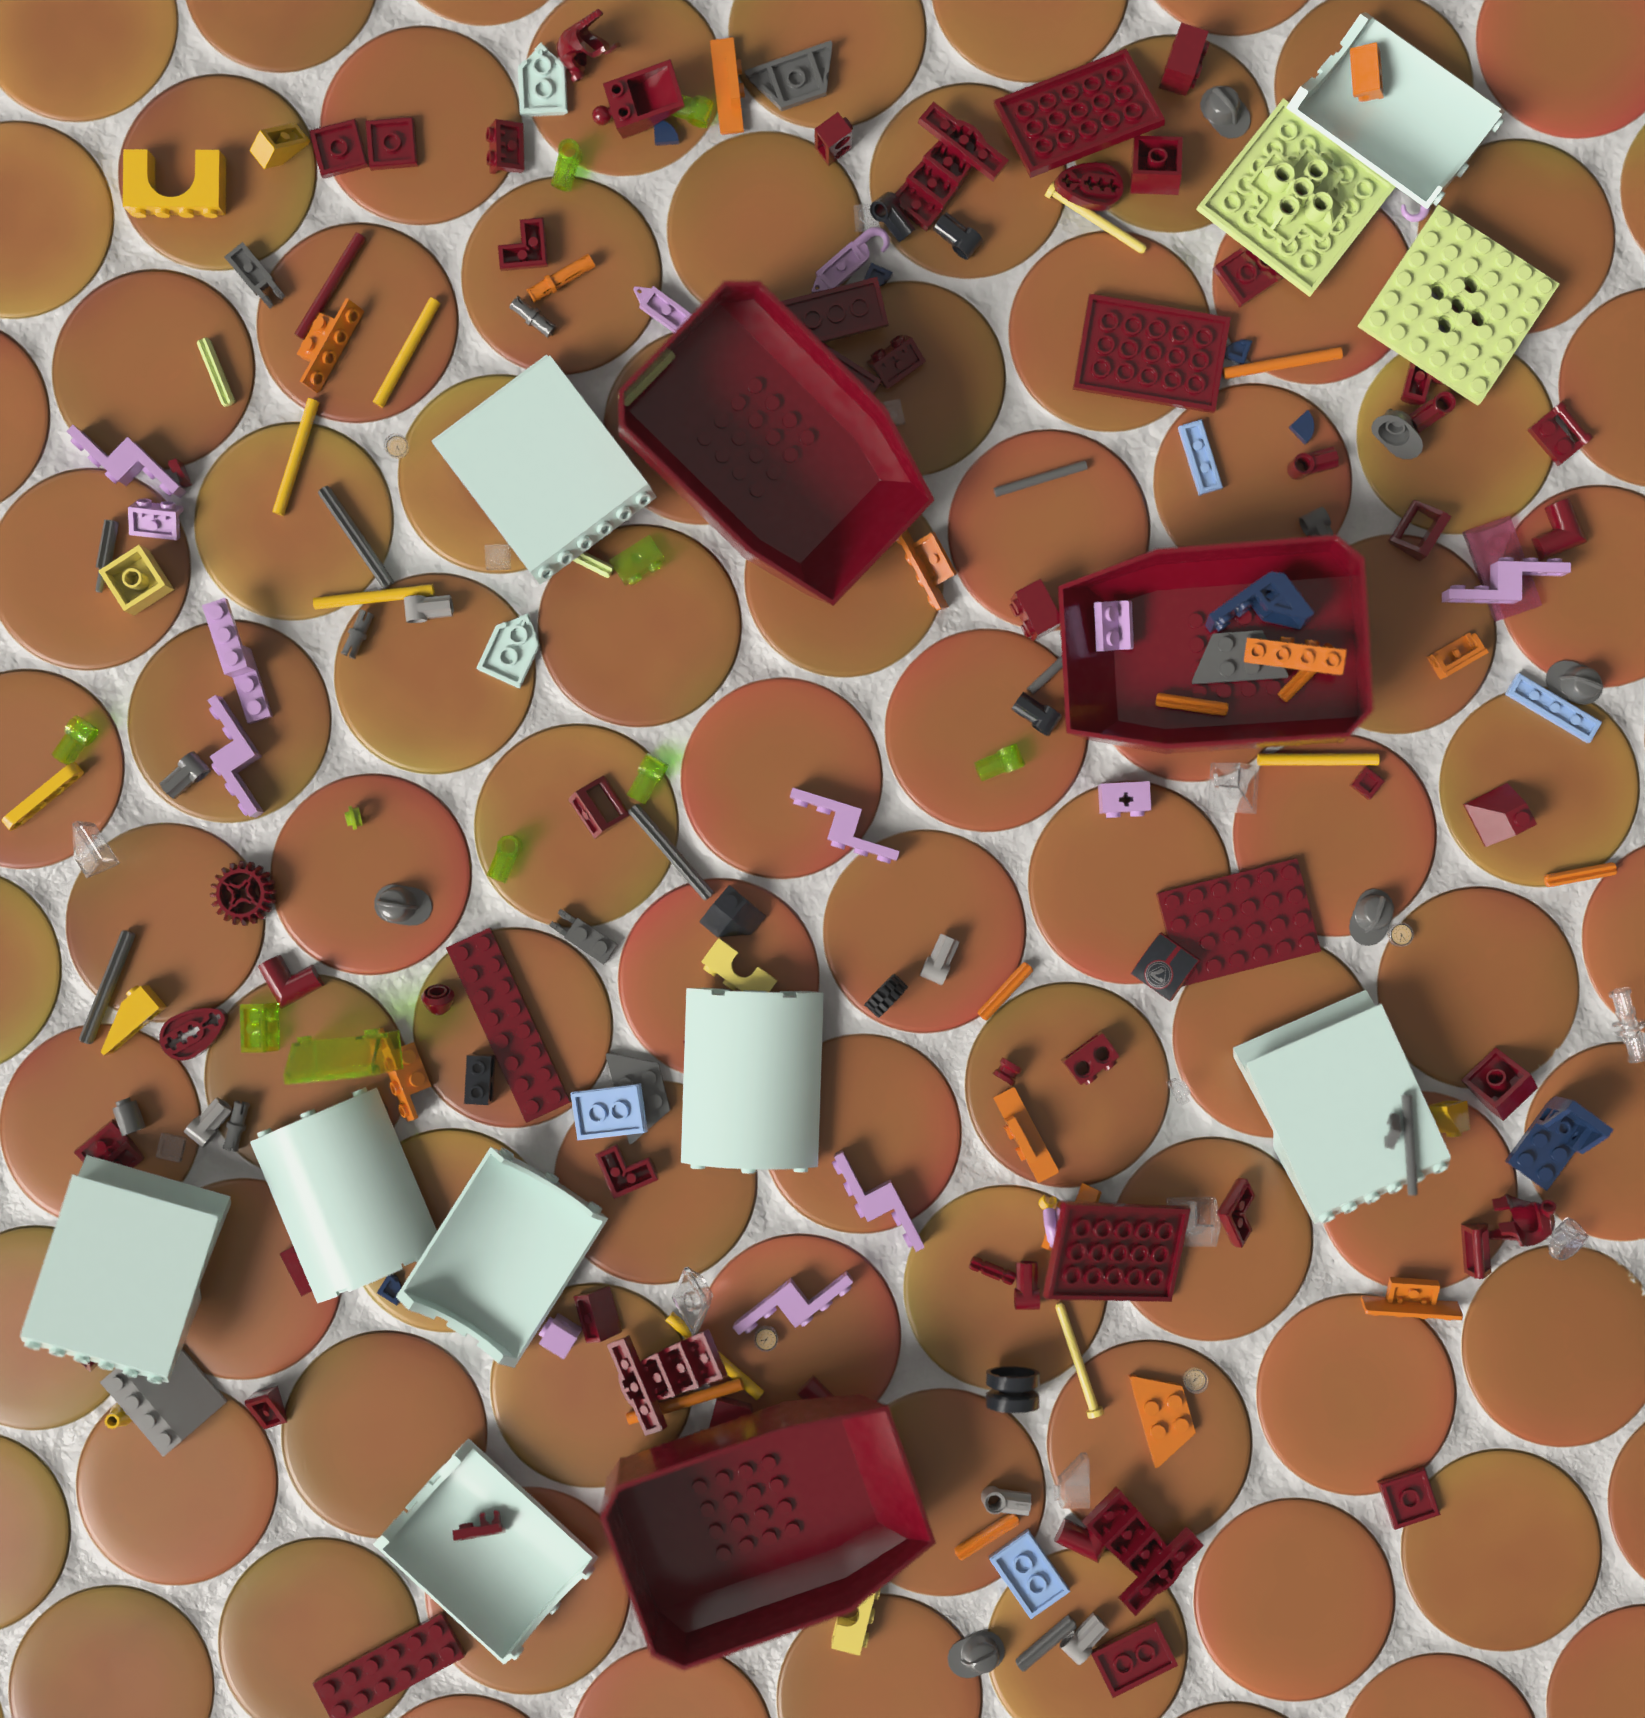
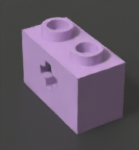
M1150 781L1104 783L1098 785L1100 814H1106V818L1121 817V813L1130 812V817L1145 816V812L1151 810ZM1124 794L1126 798H1130V802L1126 803L1125 806L1124 802H1119V798L1123 797Z
M558 1313L555 1319L550 1317L542 1328L539 1335L543 1338L539 1344L564 1359L579 1336L582 1327Z

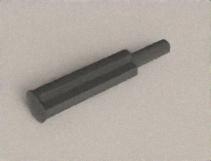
M104 520L96 568H99V570L111 563L113 559L119 522L114 520ZM99 572L95 591L102 593L105 581Z

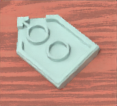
M540 42L528 59L518 66L520 115L525 117L565 115L568 113L566 67L559 58L557 59Z
M529 614L496 625L476 668L477 670L516 688H521L540 647Z

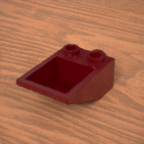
M671 59L603 83L610 107L607 108L603 105L595 107L592 112V118L596 124L603 126L608 124L611 117H613L616 129L624 139L648 130L684 108L685 104Z

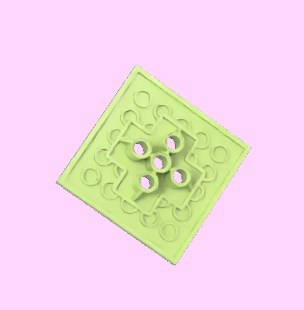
M1283 98L1196 210L1310 297L1396 186L1286 107L1289 102Z
M1438 205L1357 327L1478 406L1559 286V283ZM1465 285L1470 287L1471 293L1465 290ZM1432 292H1435L1438 295L1439 300L1434 299L1431 296ZM1452 305L1458 308V313L1452 310ZM1472 318L1477 320L1478 326L1472 323ZM1439 324L1445 328V333L1438 329Z

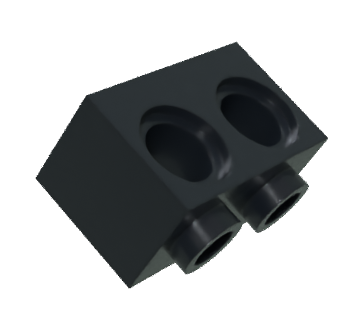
M471 1053L467 1055L464 1104L490 1105L493 1103L495 1054Z

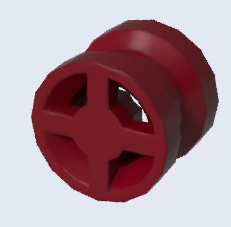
M1002 1057L1000 1060L1001 1065L992 1074L1014 1086L1015 1077L1017 1074H1021L1023 1069Z

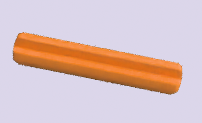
M1326 643V644L1323 646V647H1326V648H1333V649H1335V648H1334L1331 644H1329V643ZM1300 670L1279 691L1278 696L1283 701L1288 702L1316 672Z
M1158 693L1156 697V706L1226 716L1229 708L1226 702Z
M1614 862L1551 873L1544 876L1546 887H1554L1616 875L1617 867Z
M1023 962L978 1010V1015L987 1021L1033 972V968L1028 963Z
M1009 1513L955 1547L954 1550L960 1560L966 1559L1020 1524L1018 1516Z

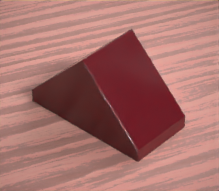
M278 1385L254 1392L245 1400V1406L263 1429L287 1423V1415Z
M725 1396L717 1398L709 1428L737 1419L740 1416L751 1414L753 1411L751 1403Z

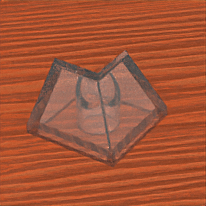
M1211 763L1208 811L1257 814L1259 766L1245 763Z
M82 821L72 823L74 859L86 878L120 864L95 823Z
M1215 1197L1167 1198V1205L1184 1206L1191 1209L1183 1247H1217L1221 1222L1216 1213L1218 1205Z
M685 1267L672 1295V1300L691 1334L694 1335L700 1330L711 1305L713 1293L702 1275L690 1267Z

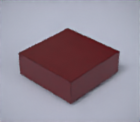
M1364 766L1350 786L1367 800H1371L1385 780L1370 768Z

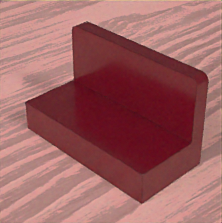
M610 1286L573 1296L586 1343L602 1342L622 1333Z

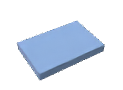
M641 1083L573 1091L570 1093L577 1140L646 1133L648 1131Z
M1026 1529L988 1556L1030 1619L1070 1592V1588L1029 1529Z

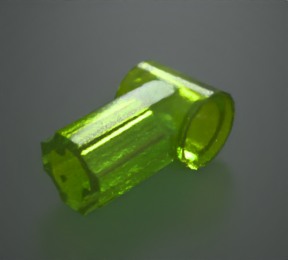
M682 95L685 107L671 116L685 119L695 127L707 128L714 102L704 96L696 95L692 98Z
M567 138L562 140L558 146L559 155L551 186L564 192H572L578 165L582 161V153L578 143L573 139ZM569 149L576 150L575 155L572 157H566L565 152Z
M74 716L65 726V735L51 755L65 765L73 763L83 748L94 741L99 730L80 716Z
M1017 743L998 750L994 755L974 762L981 782L1004 772L1007 774L1026 765Z
M647 753L637 770L639 773L627 795L646 804L656 784L665 775L669 764Z
M506 835L499 839L496 853L486 876L499 882L507 883L517 856L523 848V843L519 837ZM509 839L515 843V849L511 853L505 849V843Z

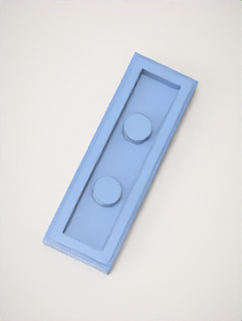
M1202 419L1179 426L1178 431L1198 495L1201 496L1222 489L1223 485Z

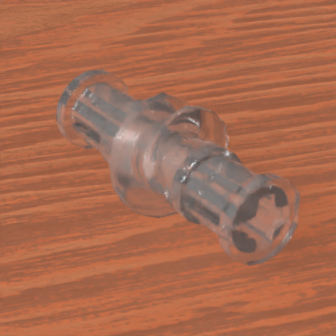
M1631 988L1614 989L1608 993L1609 997L1613 1000L1615 1015L1618 1021L1612 1023V1027H1621L1615 1033L1617 1036H1622L1623 1042L1626 1045L1629 1055L1627 1061L1629 1063L1645 1061V1046L1643 1034L1640 1030L1645 1027V1020L1636 1018V1010L1630 997Z

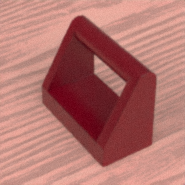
M1413 500L1388 542L1421 561L1428 556L1452 516L1442 510ZM1417 511H1420L1434 521L1419 545L1415 546L1401 540V537Z
M604 775L575 791L568 799L594 839L630 816L629 811ZM598 785L620 815L608 823L587 794Z
M1461 1224L1464 1273L1475 1279H1485L1491 1273L1488 1224Z

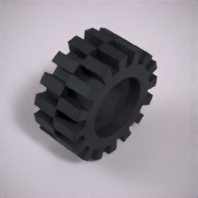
M894 973L876 990L864 1005L879 1018L900 998L908 986Z

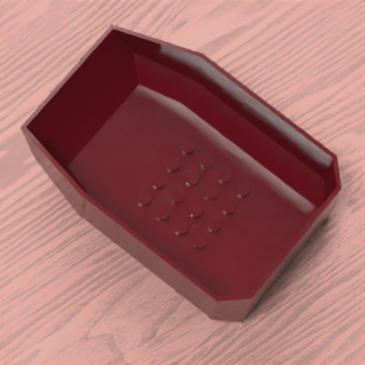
M723 281L619 389V437L630 445L743 558L802 593L834 606L935 500L887 408L761 281ZM673 351L675 359L629 406H625L624 399Z
M1337 535L1155 549L1058 586L1066 733L1091 741L1162 754L1329 743L1340 744L1347 740L1374 711L1365 558ZM1269 572L1284 573L1314 612L1308 625L1300 630L1262 621L1251 606L1249 612L1240 618L1237 615L1229 621L1230 625L1220 632L1216 629L1210 633L1205 626L1210 613ZM1131 600L1134 648L1096 651L1094 603ZM1262 630L1270 641H1280V636L1295 638L1294 643L1304 644L1305 640L1320 641L1319 646L1329 643L1335 649L1347 650L1344 673L1342 675L1316 672L1288 702L1283 701L1278 696V693L1300 671L1299 669L1285 668L1288 678L1192 685V679L1212 634ZM1158 693L1226 702L1229 708L1226 716L1156 706V697Z
M861 1394L783 1401L780 1404L743 1415L737 1419L700 1430L667 1443H662L659 1446L627 1457H622L606 1479L600 1515L651 1657L682 1671L851 1613L936 1544L889 1406Z

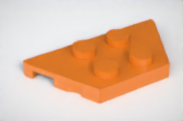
M1131 1374L1128 1376L1153 1465L1155 1468H1158L1196 1434L1184 1389L1179 1383H1167L1158 1379H1147Z

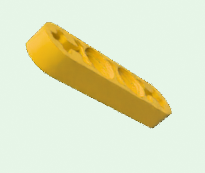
M76 762L68 764L5 815L2 822L10 831L19 828L84 774V771Z

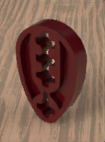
M1091 162L1078 164L1062 171L1054 181V188L1066 200L1080 207L1095 211H1105L1112 208L1122 196L1123 181L1120 174L1112 166L1105 163ZM1086 182H1089V186L1093 187L1091 190L1088 185H1085Z
M200 1008L182 1012L171 1017L160 1030L159 1041L162 1050L170 1058L180 1061L198 1057L210 1048L222 1034L228 1022L227 1013L221 1008ZM212 1014L220 1015L219 1025L213 1023L206 1026V1023L213 1019ZM191 1026L199 1027L198 1037L196 1035L187 1037V1043L182 1041L176 1044L177 1049L169 1047L171 1043L170 1038L178 1039L182 1036L181 1032H191Z

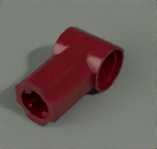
M1441 392L1409 414L1413 422V428L1418 434L1439 419L1445 417L1455 408L1456 399L1454 395L1450 392ZM1437 401H1442L1446 409H1440Z
M1334 447L1311 453H1300L1289 462L1287 473L1292 479L1301 480L1308 475L1337 468L1339 466L1338 453ZM1297 462L1304 464L1305 471L1298 469Z
M1035 1261L1016 1262L1015 1310H1040L1038 1266Z

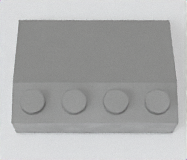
M183 1348L169 1383L162 1381L161 1384H155L148 1381L146 1376L139 1374L137 1377H130L123 1374V1370L117 1368L100 1382L163 1457L227 1402V1399Z

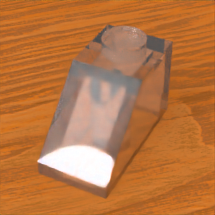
M1081 1452L1058 1476V1485L1053 1487L1054 1500H1058L1061 1509L1090 1508L1089 1457L1086 1452Z

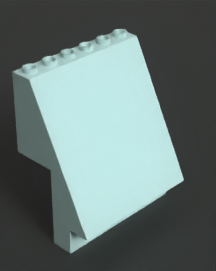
M547 354L432 440L434 446L540 585L657 498L637 468L556 362Z
M1366 990L1233 1048V1057L1273 1129V1148L1314 1224L1318 1222L1322 1224L1327 1223L1335 1218L1334 1215L1344 1212V1214L1350 1213L1357 1209V1205L1364 1202L1367 1204L1373 1203L1380 1198V1195L1387 1192L1389 1194L1396 1193L1403 1188V1185L1407 1184L1401 1095H1412L1417 1183L1425 1179V1176L1432 1172L1439 1174L1448 1168L1451 1156L1382 1004L1375 1006ZM1391 1113L1399 1114L1401 1123V1134L1394 1149L1385 1148L1384 1136H1387L1390 1130L1387 1120Z
M87 1155L78 1176L72 1174L21 1331L20 1337L25 1343L24 1346L33 1350H39L40 1347L49 1349L50 1354L64 1357L65 1354L74 1356L75 1361L88 1364L89 1361L99 1363L98 1367L105 1370L121 1369L123 1374L130 1377H137L138 1374L146 1376L148 1381L155 1384H161L162 1381L169 1383L201 1301L199 1285L231 1205L230 1196Z

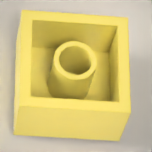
M141 545L134 547L99 570V573L122 609L132 615H136L174 590L151 552Z

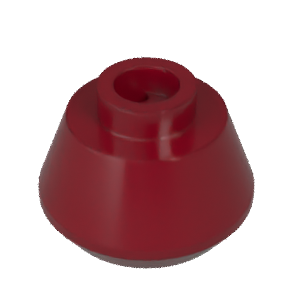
M435 984L424 990L421 995V1001L430 1013L443 1015L450 1010L455 995L454 991L448 986Z

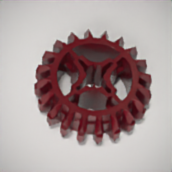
M239 861L238 866L235 863H230V870L226 867L221 869L224 876L215 875V879L219 883L211 884L212 888H216V893H210V897H216L217 901H214L211 905L213 907L220 906L216 913L218 915L225 913L223 920L230 921L232 919L233 925H238L240 921L242 926H248L249 921L252 924H257L258 918H266L263 911H272L268 904L276 903V900L271 898V894H277V890L270 889V886L274 885L275 881H267L271 875L270 872L262 873L264 867L258 865L255 868L254 862H249L246 865L245 861ZM246 873L250 875L248 880L245 879L241 884L232 882V879L240 874ZM256 881L260 886V897H258L255 893V888L257 886ZM227 889L232 894L230 904L227 899ZM239 889H246L247 897L249 898L241 897L243 894H240ZM247 902L256 906L247 913L237 912L239 907H243Z

